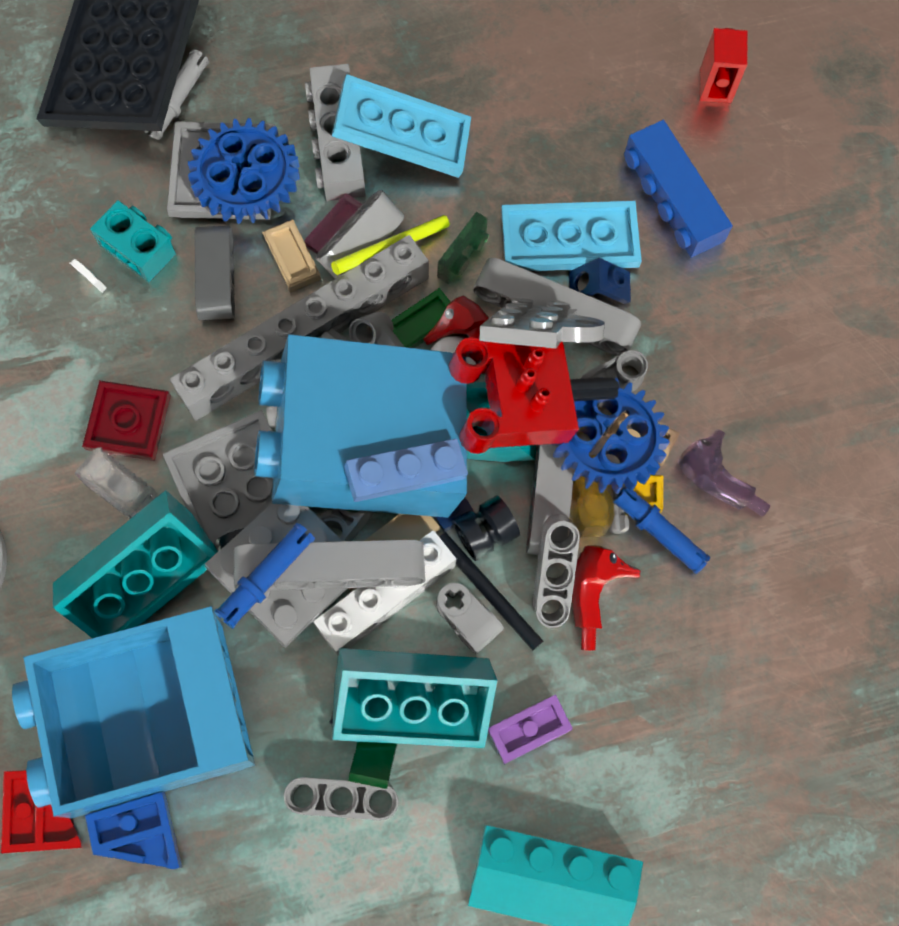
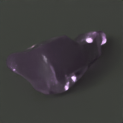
M718 429L709 437L693 442L680 455L678 463L684 475L698 488L739 510L747 506L760 516H764L770 509V504L755 495V487L734 478L722 465L721 447L725 432Z

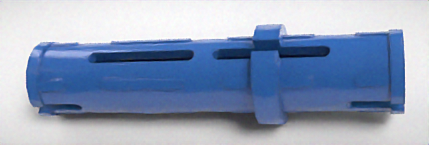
M626 486L616 495L617 497L612 502L636 521L635 526L640 530L645 529L691 569L694 574H697L706 566V562L711 557L659 513L660 508L655 504L651 506L634 490L630 491Z
M296 522L288 534L247 578L244 576L240 578L237 582L238 588L214 611L219 618L222 617L224 619L223 622L230 628L234 629L236 624L256 602L261 604L266 598L264 593L307 546L315 540L311 533H305L307 529Z

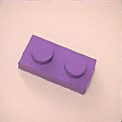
M555 694L489 727L488 733L503 764H506L572 731L573 728Z

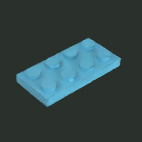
M346 74L342 84L332 137L459 178L464 168L471 116Z
M636 201L514 204L501 206L504 261L527 271L573 270L597 258L604 259L621 268H639L641 265Z

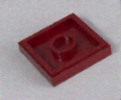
M99 380L82 447L88 451L155 461L171 397L169 391Z

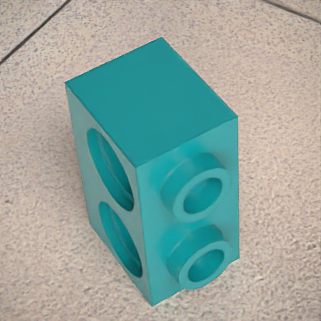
M119 200L90 228L98 245L148 283L176 255L171 243L172 236L162 226L158 224L155 227L152 226L138 208L133 205L128 208ZM123 227H129L124 232H118ZM148 246H155L148 252H142Z

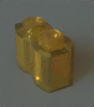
M581 476L573 481L572 498L576 502L572 514L573 523L577 527L580 537L605 536L614 519V503L607 490L609 485H607L603 493L599 492L598 483L594 481L586 489V478Z

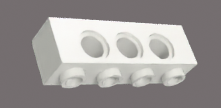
M434 530L420 540L423 542L426 579L424 583L413 586L356 588L313 621L316 629L337 656L339 648L353 647L455 568L456 557Z

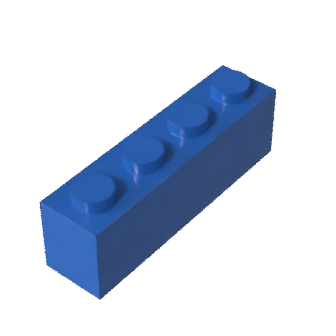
M664 119L629 135L624 152L625 161L631 169H635L644 192L647 195H651L656 202L658 213L662 220L668 222L673 229L679 247L685 249L690 258L725 242L733 225Z

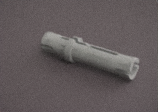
M195 49L190 51L189 56L178 72L162 131H151L150 137L160 140L171 120L178 117L181 113L180 106L204 68L209 64L206 56L201 61L199 60L203 54L202 52Z

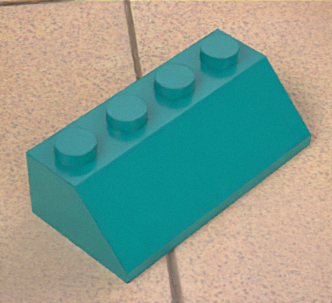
M165 490L53 582V608L91 638L139 626L207 570L205 563L218 550L193 514Z
M339 648L334 681L332 740L485 748L498 681L490 659Z
M485 825L468 906L551 926H629L637 903L643 861Z

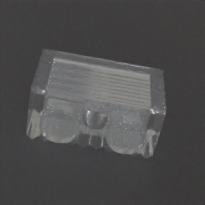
M101 447L96 448L75 472V475L88 488L129 519L159 496L152 486H149L141 477L132 473L130 469H127L124 464L115 460L113 456H110Z

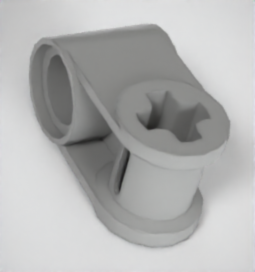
M628 350L605 364L591 369L580 379L618 378L619 388L624 389L631 382L632 391L641 386L648 369V361L641 352ZM632 366L639 374L629 376L623 372L622 367ZM599 407L598 410L602 411L605 408Z
M449 583L440 590L436 603L437 611L473 653L478 654L504 630L503 625L496 616L482 605L462 584ZM447 595L455 598L457 595L460 596L459 606L461 609L455 606L448 609L446 607Z

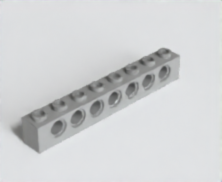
M408 235L170 378V381L194 420L197 421L259 383L262 361L279 360L282 358L288 334L320 338L325 331H329L331 328L341 333L349 328L354 320L377 311L429 279V260L412 237Z

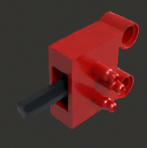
M469 337L459 342L449 363L451 376L460 383H473L479 379L481 374L485 375L490 409L478 408L471 412L460 431L459 438L461 445L467 451L475 454L484 453L489 448L569 443L579 430L574 401L609 400L618 397L619 384L613 377L570 379L563 342L557 348L484 342L479 341L478 338ZM462 357H469L473 359L476 364H468L463 360ZM473 426L483 428L488 436H480L473 430Z

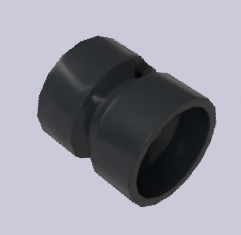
M498 495L480 504L477 513L470 510L452 520L461 543L474 561L493 552L494 544L497 543L503 546L520 536V530L513 514ZM483 525L487 532L483 533L480 526Z

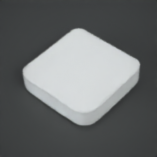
M74 258L69 263L101 293L107 289L81 262Z

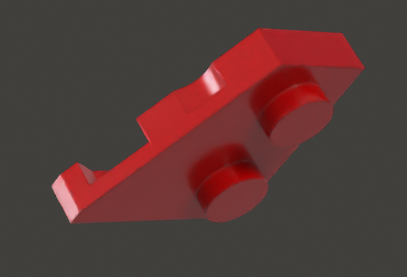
M26 770L4 771L1 854L82 848V840L71 818L53 816L51 805L38 808L34 804L28 787Z

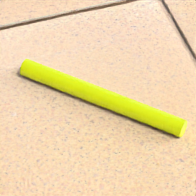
M442 215L335 260L331 263L332 270L336 275L351 270L408 235L416 242L444 230L450 226L447 216Z

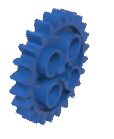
M251 118L247 119L245 126H240L238 120L234 119L232 128L228 129L222 122L220 123L221 132L216 133L214 130L209 129V141L202 138L198 139L201 150H191L194 160L188 161L191 172L188 174V178L192 185L191 188L194 196L198 197L202 207H209L212 216L221 211L223 221H227L231 215H235L237 224H241L244 216H249L250 221L255 223L256 214L260 213L267 220L269 219L268 209L272 208L279 213L281 212L279 201L284 203L291 202L288 192L297 191L295 181L300 180L299 169H297L300 167L298 156H296L294 145H289L286 134L279 136L276 126L267 131L265 121H261L257 127H253ZM233 150H240L237 153H230ZM264 160H272L269 163H261ZM220 178H228L223 182H216ZM252 188H260L256 192H248Z
M631 382L624 389H618V397L615 399L574 401L579 430L576 433L581 432L588 435L590 441H584L575 434L569 443L552 444L559 445L555 449L553 457L565 458L560 469L563 471L572 467L575 471L571 480L575 481L581 476L585 477L586 489L594 481L598 483L600 493L604 492L607 485H611L614 493L618 494L622 489L623 483L632 491L637 485V481L644 485L650 478L649 474H656L660 468L658 463H662L667 455L662 450H665L670 443V440L663 437L669 430V426L658 424L664 417V413L652 412L656 404L655 400L646 403L642 400L646 392L645 390H641L636 395L631 393ZM598 408L607 409L611 415L601 413ZM622 413H627L628 417L620 424L616 433L610 436L596 457L591 458L589 453L596 448L602 436H605ZM627 429L637 431L641 437L632 436ZM610 454L616 456L619 459L620 463L616 464L610 462L607 459L606 455Z

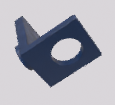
M601 258L592 260L569 271V288L588 296L600 293L623 304L631 302L629 271ZM584 273H588L589 282L583 290L579 291L578 281Z

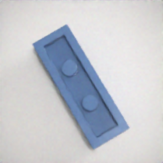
M458 439L346 460L344 464L354 502L464 480L468 475Z

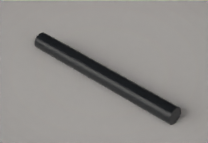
M447 532L440 535V539L456 557L457 567L532 651L544 642Z

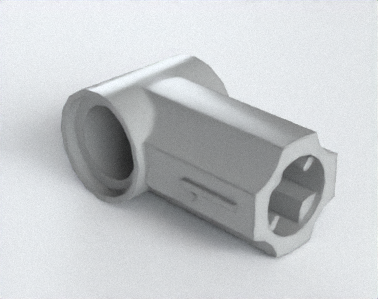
M373 312L354 320L349 327V336L352 342L404 347L393 333L394 328L390 317L383 312Z

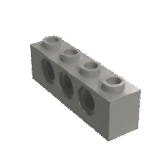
M349 64L310 68L311 81L305 82L307 102H314L315 109L308 110L311 131L317 130L318 134L317 139H312L314 159H321L322 167L315 168L318 189L324 188L326 201L366 196L360 146L332 137L330 133L333 131L346 74L350 75ZM334 160H343L341 163H333Z

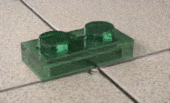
M476 211L438 261L437 277L449 284L455 275L459 277L464 273L470 262V255L474 250L480 251L488 239L489 234L486 233L488 218Z

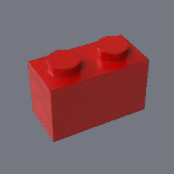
M714 28L700 67V101L732 103L747 67V30Z

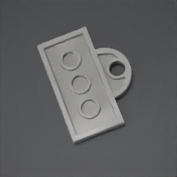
M515 298L512 299V303H507L480 325L479 341L557 348L561 342H596L604 339L605 322L600 319L577 315V309L568 308V303L551 301L547 302V306L533 305V300Z

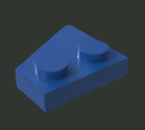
M159 792L85 815L93 855L161 866L168 869L182 867L165 792Z

